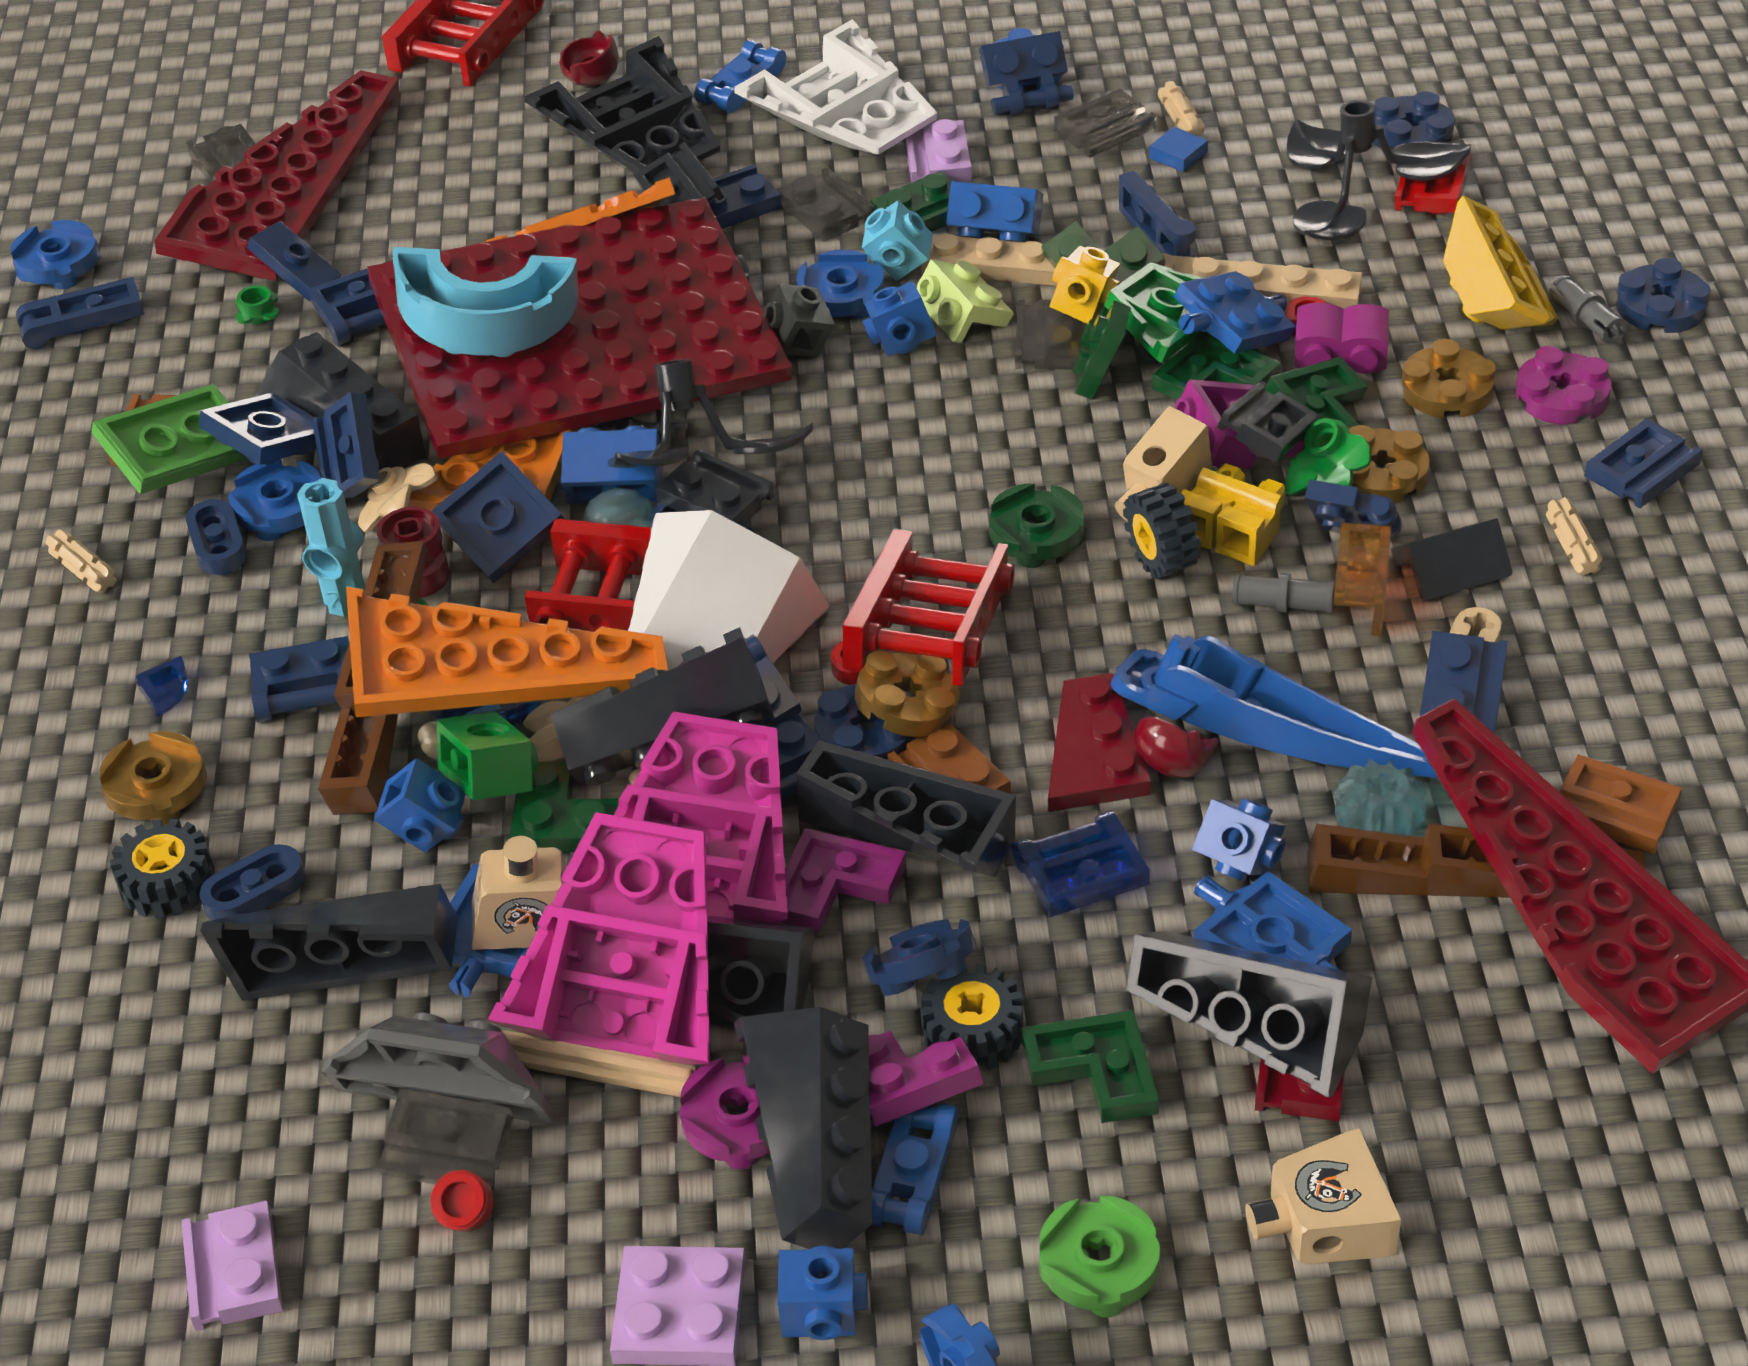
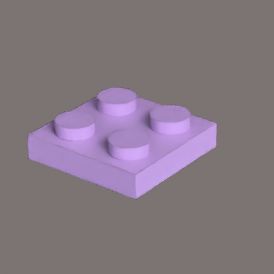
M624 1246L610 1345L612 1363L735 1366L746 1264L744 1248Z

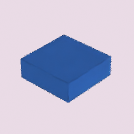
M1172 127L1150 145L1149 158L1184 172L1208 152V140L1177 127Z

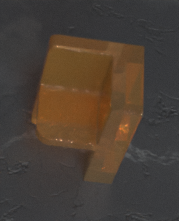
M1341 523L1333 604L1374 608L1371 635L1382 636L1391 527Z

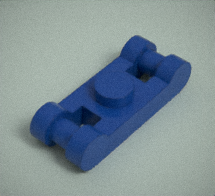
M747 40L741 49V53L709 80L705 78L699 80L694 91L695 100L706 105L716 103L721 110L729 113L735 112L748 101L735 94V86L764 69L773 76H777L786 64V52L775 47L765 49L762 43Z
M940 1103L938 1108L927 1106L894 1119L872 1188L873 1226L883 1227L885 1222L903 1225L904 1232L924 1235L956 1133L959 1106ZM915 1127L932 1130L931 1139L913 1136ZM893 1196L909 1199V1202L894 1200Z

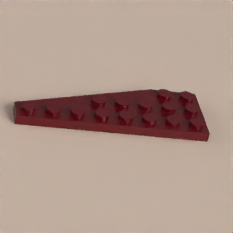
M360 70L330 91V99L319 107L311 105L303 110L302 119L294 125L286 122L245 151V159L236 166L230 168L225 165L215 172L216 180L206 187L201 184L195 186L187 193L154 240L156 254L255 276L261 279L277 281L280 276L247 248L250 237L281 221L299 238L304 240L399 93V78Z
M1453 698L1416 719L1412 731L1413 736L1566 992L1649 1072L1654 1074L1748 1011V961L1462 704Z

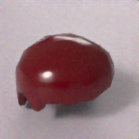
M597 30L592 38H580L568 43L560 53L559 64L563 75L572 83L587 87H593L608 81L616 72L619 63V53L613 35L610 34L608 35L609 38H607L600 30Z
M1151 715L1143 718L1134 731L1136 748L1152 769L1171 778L1194 777L1199 774L1219 744V740L1216 738L1210 740L1200 737V733L1197 730L1188 732L1170 722Z

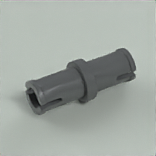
M1563 275L1553 282V285L1560 289L1563 294L1561 295L1555 289L1550 288V299L1566 309L1574 323L1580 327H1588L1607 344H1614L1624 336L1613 325H1616L1622 331H1626V320L1606 307L1603 297L1594 291L1587 292L1568 275Z
M1237 573L1234 576L1232 589L1233 605L1244 604L1276 607L1277 612L1288 613L1289 608L1327 611L1328 613H1333L1336 581L1324 582L1292 579L1291 574L1280 573L1279 578L1247 576Z

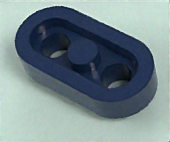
M216 499L202 501L194 505L186 515V522L200 568L206 573L215 575L232 573L246 559V551L232 506L223 500Z
M283 844L270 845L213 874L203 883L200 889V898L207 917L210 920H215L232 915L258 912L294 893L300 888L305 879L301 856L291 846Z

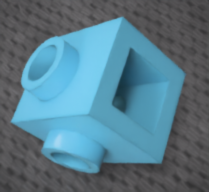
M898 200L886 209L879 208L868 217L865 222L862 248L873 263L876 264L877 261L897 281L929 260L933 233L925 226L924 221L916 212L909 211Z

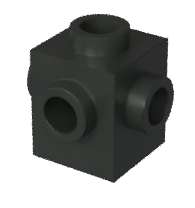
M779 284L771 302H768L765 306L763 314L765 319H768L770 323L768 326L775 332L786 355L818 357L835 325L819 288L805 285Z

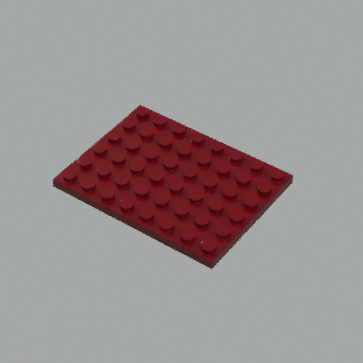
M706 197L654 208H645L613 217H602L596 222L584 226L563 225L557 228L440 251V260L448 272L463 280L478 283L498 282L514 276L526 266L531 255L577 258L578 302L570 320L560 331L544 342L525 350L517 351L508 357L451 354L445 349L424 340L407 325L399 311L393 261L367 266L371 287L439 459L662 409V403L659 400L654 364L661 362L692 359L695 385L705 384L708 399L792 380V366L772 328H769L768 324L770 323L768 319H765L764 311ZM698 397L694 398L693 402L699 401Z

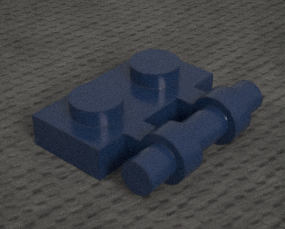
M1060 31L982 45L979 48L987 89L1003 86L1004 96L991 99L994 115L1009 112L1010 116L1023 114L1024 109L1038 106L1050 109L1058 107L1059 102L1073 100L1074 93L1071 84L1056 86L1053 76L1063 75L1068 72ZM1038 80L1039 90L1021 93L1018 83Z
M1309 479L1305 499L1316 521L1322 523L1323 529L1335 533L1349 534L1351 533V528L1365 530V526L1373 527L1375 533L1384 539H1392L1400 533L1402 520L1395 503L1390 498L1361 493L1358 487Z

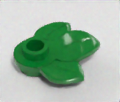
M1323 418L1315 421L1305 433L1304 444L1306 448L1299 452L1290 462L1286 476V492L1289 496H1294L1306 491L1309 479L1352 486L1353 471L1362 470L1371 463L1369 443L1361 435L1351 434L1349 428L1339 420Z

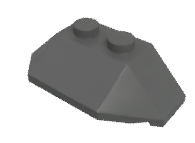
M416 1013L413 1019L392 1016L370 1027L325 1060L321 1071L335 1089L342 1092L554 1125L556 1117L555 1111L502 1030L493 1024L482 1021H470L468 1026L465 1027L448 1024L445 1019L429 1013Z

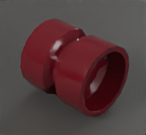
M414 506L403 507L384 516L377 525L379 545L424 541L428 549L419 597H427L442 589L449 580V566L446 551L442 546L443 537L436 514L427 508Z

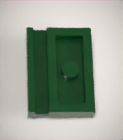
M942 171L926 175L924 178L900 188L892 189L888 193L870 200L871 214L879 208L886 209L899 200L909 211L916 212L931 232L946 226L952 180Z

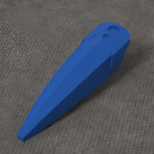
M1175 634L1165 655L1147 649L1135 650L1116 669L1110 682L1111 688L1119 695L1175 721L1180 719L1207 731L1255 747L1328 765L1370 772L1438 778L1417 742L1336 703L1271 669L1255 658H1249L1221 640L1208 635L1196 640L1189 635L1182 638Z

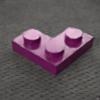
M804 828L785 867L788 919L778 923L815 928L816 932H820L838 893L889 905L907 866L906 851Z
M891 1030L880 1035H869L870 1118L875 1127L984 1084L979 1066L961 1037L949 1042L932 1044L925 1051L907 1058Z

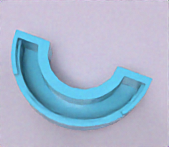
M393 248L397 304L404 321L421 338L445 349L451 354L508 357L517 351L540 344L555 335L567 324L577 306V258L531 255L526 266L514 276L498 282L478 283L463 280L448 272L440 260V249Z

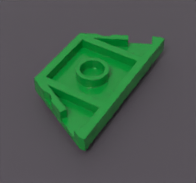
M1150 262L1111 289L1105 307L1109 310L1114 300L1131 306L1126 329L1157 361L1163 363L1203 332L1197 331L1185 334V330L1181 331L1179 320L1183 315L1190 313L1174 298L1182 282L1201 279L1202 277L1189 273H1180L1169 267Z

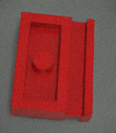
M1470 153L1453 172L1443 178L1420 181L1400 176L1395 193V210L1402 211L1403 206H1414V211L1430 212L1437 215L1455 213L1457 203L1463 195L1470 169Z

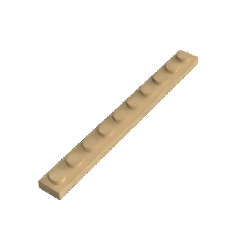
M933 234L929 260L921 265V273L924 274L931 259L954 264L958 260H962L976 266L981 272L980 277L982 279L1057 286L1058 284L1052 281L1055 268L1042 254L1041 246L1043 244L1035 241L1015 242L990 237L970 238L952 234ZM1162 253L1165 257V267L1180 273H1189L1205 278L1237 271L1247 276L1253 282L1254 288L1263 296L1269 297L1282 294V298L1285 297L1287 299V305L1290 301L1303 296L1317 297L1328 304H1333L1343 309L1357 305L1359 302L1362 272H1350L1344 269L1306 268L1299 265L1261 264L1255 261L1216 260L1211 257L1172 256Z

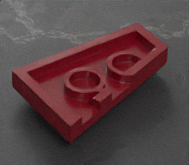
M1113 672L1063 681L1048 793V812L1149 796L1151 794V780L1143 757L1136 748L1134 731L1121 695L1111 688L1110 682L1114 676Z

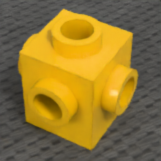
M1079 246L1068 258L1062 256L1053 273L1052 281L1058 284L1049 307L1085 323L1089 319L1094 321L1105 305L1110 290L1120 284V281L1115 279L1120 263L1109 259V255L1106 252L1094 247L1084 248Z

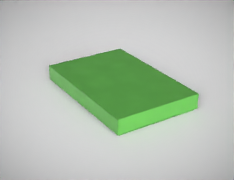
M214 384L93 421L92 435L140 495L248 459L247 456L228 445L220 443L216 437L199 427L200 410L229 403Z

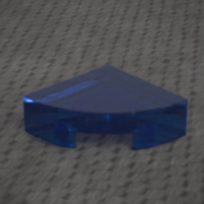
M181 656L135 675L140 691L157 717L168 712L178 704L188 687V674Z

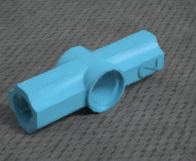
M321 478L312 483H305L297 493L309 540V545L302 554V560L305 567L318 577L323 601L328 606L329 614L345 617L348 615L346 587L365 590L357 554L364 543V535L361 529L349 520L344 494L339 489L338 482Z

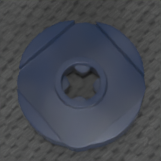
M1422 91L1415 96L1381 97L1374 103L1375 124L1384 126V136L1388 145L1392 147L1410 142L1445 143L1448 139L1451 142L1455 119L1451 110L1439 103L1440 97L1430 91ZM1376 139L1373 143L1379 148H1381L1378 143V140Z
M1660 258L1656 260L1654 265L1640 266L1620 275L1617 288V311L1628 323L1640 329L1649 331L1650 324L1665 326L1664 333L1683 332L1696 327L1702 322L1709 303L1711 289L1696 274L1682 269V264L1678 260Z
M856 684L824 692L819 697L814 725L815 732L823 742L888 760L889 753L894 751L897 755L907 750L906 746L912 739H916L913 736L899 735L883 729L885 720L878 718L872 712L870 720L862 714L855 701ZM870 722L873 723L874 728L865 730L862 725L858 724Z
M949 919L938 920L904 930L889 937L893 948L879 955L875 945L865 953L863 961L870 981L873 984L880 985L882 994L885 996L895 995L910 989L914 985V980L935 974L936 979H947L964 972L968 968L965 957L974 951L976 941L967 920L960 919L958 929L951 928Z

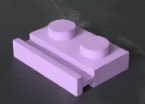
M938 120L905 138L911 183L939 171H942L955 182L972 181L971 162L963 120Z
M268 1201L209 1213V1219L192 1223L191 1218L181 1220L190 1319L195 1331L203 1330L204 1324L221 1320L222 1325L283 1311L273 1221Z

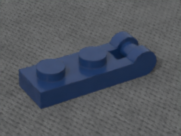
M1135 170L1120 174L1119 211L1135 228L1138 226L1161 253L1195 258V250L1191 247L1196 237L1195 224L1189 220H1181L1171 206H1167L1156 194L1153 186L1147 184Z
M134 277L25 303L16 311L17 322L21 328L22 341L25 346L31 349L44 347L49 338L69 333H82L89 328L113 322L121 323L133 317L145 315Z

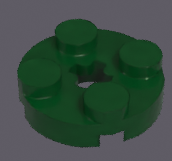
M1035 483L1017 485L1000 493L991 504L989 537L996 547L998 543L1008 544V555L1017 558V562L1021 566L1036 568L1043 565L1045 560L1063 556L1083 543V506L1073 493L1059 486L1051 485V492L1035 490ZM1031 520V521H1033V522L1040 523V524H1031V523H1028V521Z

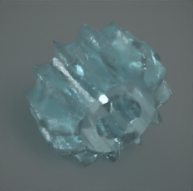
M1371 758L1365 768L1351 765L1346 777L1340 778L1339 784L1336 786L1335 815L1337 817V824L1347 828L1412 836L1415 829L1420 828L1421 823L1425 819L1426 792L1424 782L1415 779L1412 768L1396 769L1393 759L1386 765H1378Z

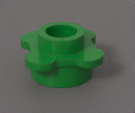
M253 285L242 289L237 294V299L235 300V306L239 309L235 316L236 321L240 324H263L274 320L279 316V309L275 307V303L278 301L277 294L262 285Z

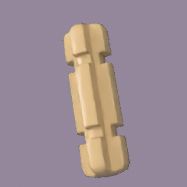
M1174 81L1165 82V87L1158 90V98L1164 104L1175 125L1179 129L1196 136L1203 134L1205 125L1201 118H1198L1197 112L1188 98L1185 97L1181 87L1176 86Z
M1565 497L1558 501L1555 499L1551 500L1547 504L1549 510L1546 512V517L1555 529L1554 532L1567 556L1571 559L1570 562L1575 571L1582 576L1588 573L1596 574L1601 569L1600 562L1602 561V556L1598 548L1593 544L1594 541L1581 517L1576 514L1577 510L1572 501Z
M57 530L54 535H48L46 538V545L49 546L48 552L57 560L62 561L61 563L78 578L87 582L86 584L94 591L104 593L108 587H114L117 581L116 577L113 576L114 569L100 560L96 554L80 541L75 540L76 538L69 532Z

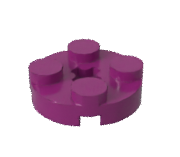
M1544 346L1536 351L1534 358L1527 360L1520 367L1517 374L1515 395L1518 401L1521 397L1526 402L1525 410L1530 415L1545 422L1561 425L1577 424L1578 416H1585L1592 413L1591 419H1594L1605 411L1609 403L1612 385L1608 375L1609 366L1606 361L1598 357H1586L1580 354L1562 352L1554 346ZM1558 386H1563V387H1566V388H1565V389H1559V388H1557V387H1558Z
M743 1056L744 1063L733 1062L725 1064L724 1058L710 1061V1064H704L687 1079L682 1087L680 1096L681 1127L687 1141L701 1154L714 1160L725 1161L730 1167L735 1169L751 1167L757 1162L759 1157L770 1153L766 1142L759 1140L755 1119L761 1115L756 1089L748 1088L744 1072V1066L749 1062L748 1056ZM744 1102L749 1103L748 1111L740 1115L728 1114L725 1107L728 1104L738 1107Z

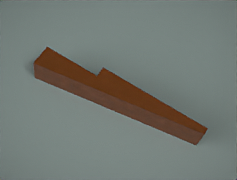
M424 541L377 545L365 586L364 596L389 600L391 594L410 596V603L418 604L428 551ZM349 641L334 693L341 711L318 787L333 815L377 812L387 781L398 714L356 717Z
M1316 823L1307 851L1309 893L1510 898L1469 828L1429 823L1424 837ZM1623 849L1646 869L1643 851Z

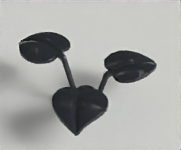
M1366 100L1349 101L1340 107L1341 131L1314 127L1296 119L1287 139L1289 161L1297 167L1321 169L1329 166L1333 161L1341 162L1344 159L1341 196L1338 203L1329 200H1317L1303 204L1293 215L1294 228L1300 234L1309 235L1312 238L1340 240L1355 235L1364 227L1366 223V210L1360 206L1347 205L1354 153L1368 151L1376 139L1387 162L1396 164L1398 175L1420 181L1436 180L1453 172L1469 155L1471 144L1410 142L1396 146L1392 152L1384 136V126L1375 124V105Z
M692 359L661 362L654 364L659 400L662 403L661 422H645L632 417H625L621 419L614 431L624 430L630 426L657 429L659 437L662 436V442L655 450L624 454L616 452L614 457L608 460V467H657L685 459L689 455L688 448L670 449L671 434L687 429L688 422H671V411L693 408V399L698 397L724 447L728 450H734V454H769L791 448L803 441L813 431V422L800 432L786 437L756 440L731 438L706 395L705 384L695 385Z

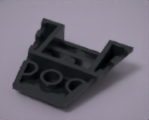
M660 36L626 51L625 76L575 98L559 81L525 96V103L633 174L668 152L671 156L681 151L679 145L683 143L688 146L698 161L720 152V144L701 110L696 109L689 88L687 85L683 86L680 81L675 63L672 58L668 59L665 54L664 44Z

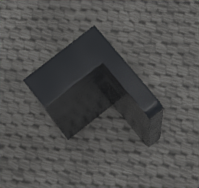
M1498 518L1390 548L1395 567L1411 564L1419 596L1423 601L1509 577L1513 573Z

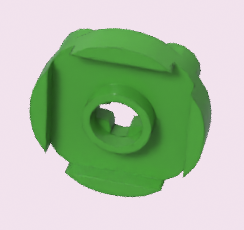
M1099 1196V1203L1088 1202L1081 1205L1080 1198L1071 1200L1054 1210L1042 1226L1039 1254V1274L1041 1279L1054 1294L1075 1307L1091 1310L1100 1317L1116 1316L1123 1311L1125 1306L1141 1299L1151 1289L1157 1279L1160 1262V1244L1156 1238V1228L1151 1218L1141 1208L1127 1200L1115 1196ZM1103 1245L1111 1247L1110 1258L1103 1261L1090 1259L1089 1253L1085 1250L1088 1247L1099 1250Z

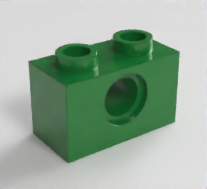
M496 711L436 719L438 769L451 781L459 785L460 789L472 800L533 791L532 773L538 769L536 747L531 740Z

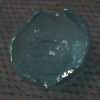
M613 488L598 494L589 501L588 506L585 507L583 520L587 522L652 527L654 510L649 499L634 489Z

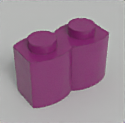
M1310 303L1298 307L1295 367L1302 368L1342 357L1356 373L1368 374L1386 370L1389 310L1372 304H1357L1344 309L1328 303Z

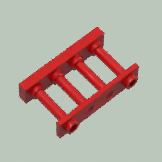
M416 0L382 35L388 70L402 73L415 58L422 56L460 64L463 85L471 87L536 13L542 9L544 0H500L504 2L499 7L468 2L469 0ZM457 15L485 22L479 28L450 22V20ZM438 35L467 42L462 48L431 41Z
M555 519L550 533L556 567L560 568L551 592L526 591L524 598L529 622L547 625L550 618L568 621V628L595 632L601 627L628 631L635 600L618 599L627 574L642 575V567L649 546L652 527ZM580 569L607 572L598 597L571 594Z
M894 529L843 623L842 669L861 671L866 664L867 656L871 652L883 649L952 659V685L962 686L970 667L977 668L979 665L983 638L1003 594H1010L1013 588L1015 565L1008 563V544L998 543L987 566L919 556V551L912 550L913 531ZM916 576L979 584L978 589H970L913 580L916 579ZM906 599L968 608L966 614L900 604H903ZM892 624L957 634L954 639L884 628H891Z

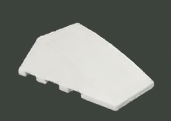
M853 19L823 36V62L787 83L782 82L764 69L735 86V94L796 127L845 147L877 155L937 120L935 109L910 82L904 83L898 77L899 70L891 61L885 63L878 55V47L870 38L864 39L859 34L860 27Z
M712 510L656 513L628 631L663 636L668 670L679 666L683 662L682 653L699 645L704 647L705 652H710L725 645L726 642L723 634L738 627L741 628L745 638L752 634L757 637L767 656L774 664L789 647L791 648L803 636L804 632L815 620L818 621L827 612L830 605L800 557Z

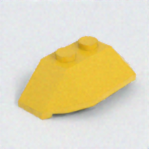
M1462 196L1457 203L1443 263L1451 277L1450 284L1458 292L1463 303L1462 310L1465 315L1475 323L1484 324L1486 322L1502 330L1553 325L1558 320V317L1529 260L1516 240L1505 231L1502 225L1503 220L1498 212L1468 197Z

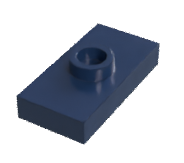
M281 221L250 237L247 248L308 301H311L308 288L341 278L342 274Z

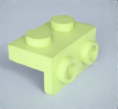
M931 259L918 282L917 290L922 297L929 316L953 342L961 343L972 322L1005 328L1008 326L1014 312L1001 299L1002 294L980 277L981 272L976 266L962 260H958L954 264Z

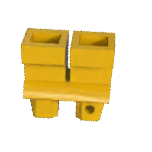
M1225 463L1216 472L1203 467L1198 476L1196 487L1192 491L1186 489L1181 491L1185 497V507L1190 506L1193 512L1190 515L1191 520L1197 523L1199 530L1195 531V535L1200 537L1201 547L1212 550L1216 545L1215 552L1255 566L1279 532L1280 511L1285 499V486L1282 483L1267 479L1262 481L1258 487L1245 482V474L1240 468Z

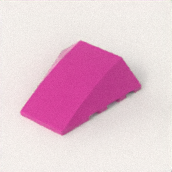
M673 712L643 759L641 771L632 785L628 784L619 798V807L614 816L698 830L706 834L708 916L778 923L788 919L777 728Z
M596 812L561 878L563 883L552 904L546 906L537 924L539 929L525 956H520L510 975L512 978L510 985L501 1002H496L487 1020L491 1023L539 1038L625 1052L685 1065L710 1064L706 834L703 831Z

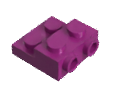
M1189 379L1181 398L1177 400L1175 409L1208 425L1212 466L1220 468L1227 463L1238 468H1252L1257 456L1248 449L1247 445L1235 439L1236 431L1229 427L1222 431L1217 426L1224 411L1256 385ZM1304 439L1299 441L1284 456L1295 457L1301 452L1304 446Z

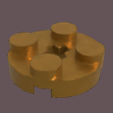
M1438 339L1433 342L1432 348H1426L1414 353L1403 364L1401 380L1403 396L1410 406L1430 416L1444 418L1445 410H1460L1459 417L1470 416L1483 410L1492 400L1496 366L1491 360L1485 359L1471 350L1460 348L1459 344L1454 340Z
M1357 425L1349 429L1351 434L1364 437L1371 448V463L1362 470L1353 471L1352 487H1358L1361 493L1388 497L1395 504L1404 500V494L1416 489L1417 495L1424 489L1428 480L1430 460L1428 452L1422 446L1423 439L1420 434L1411 430L1399 432L1390 429H1372L1365 425ZM1376 464L1385 465V468H1377Z
M879 650L871 652L867 656L866 664L858 676L855 688V701L859 710L869 720L871 712L878 718L885 720L883 729L904 736H928L933 731L941 729L943 722L949 720L950 723L954 718L959 701V688L956 685H952V675L946 671L947 663L943 658L925 655L918 656L909 653H888ZM905 692L911 693V694H913V695H915V696H914V697L906 696V693H905Z
M156 731L148 733L150 740L141 741L133 745L130 738L120 743L107 754L99 769L102 793L110 810L130 819H151V821L162 819L163 824H168L170 818L177 819L180 816L181 809L194 801L202 791L207 780V771L197 746L190 738L176 732ZM162 771V774L152 779L143 778L144 776H154Z

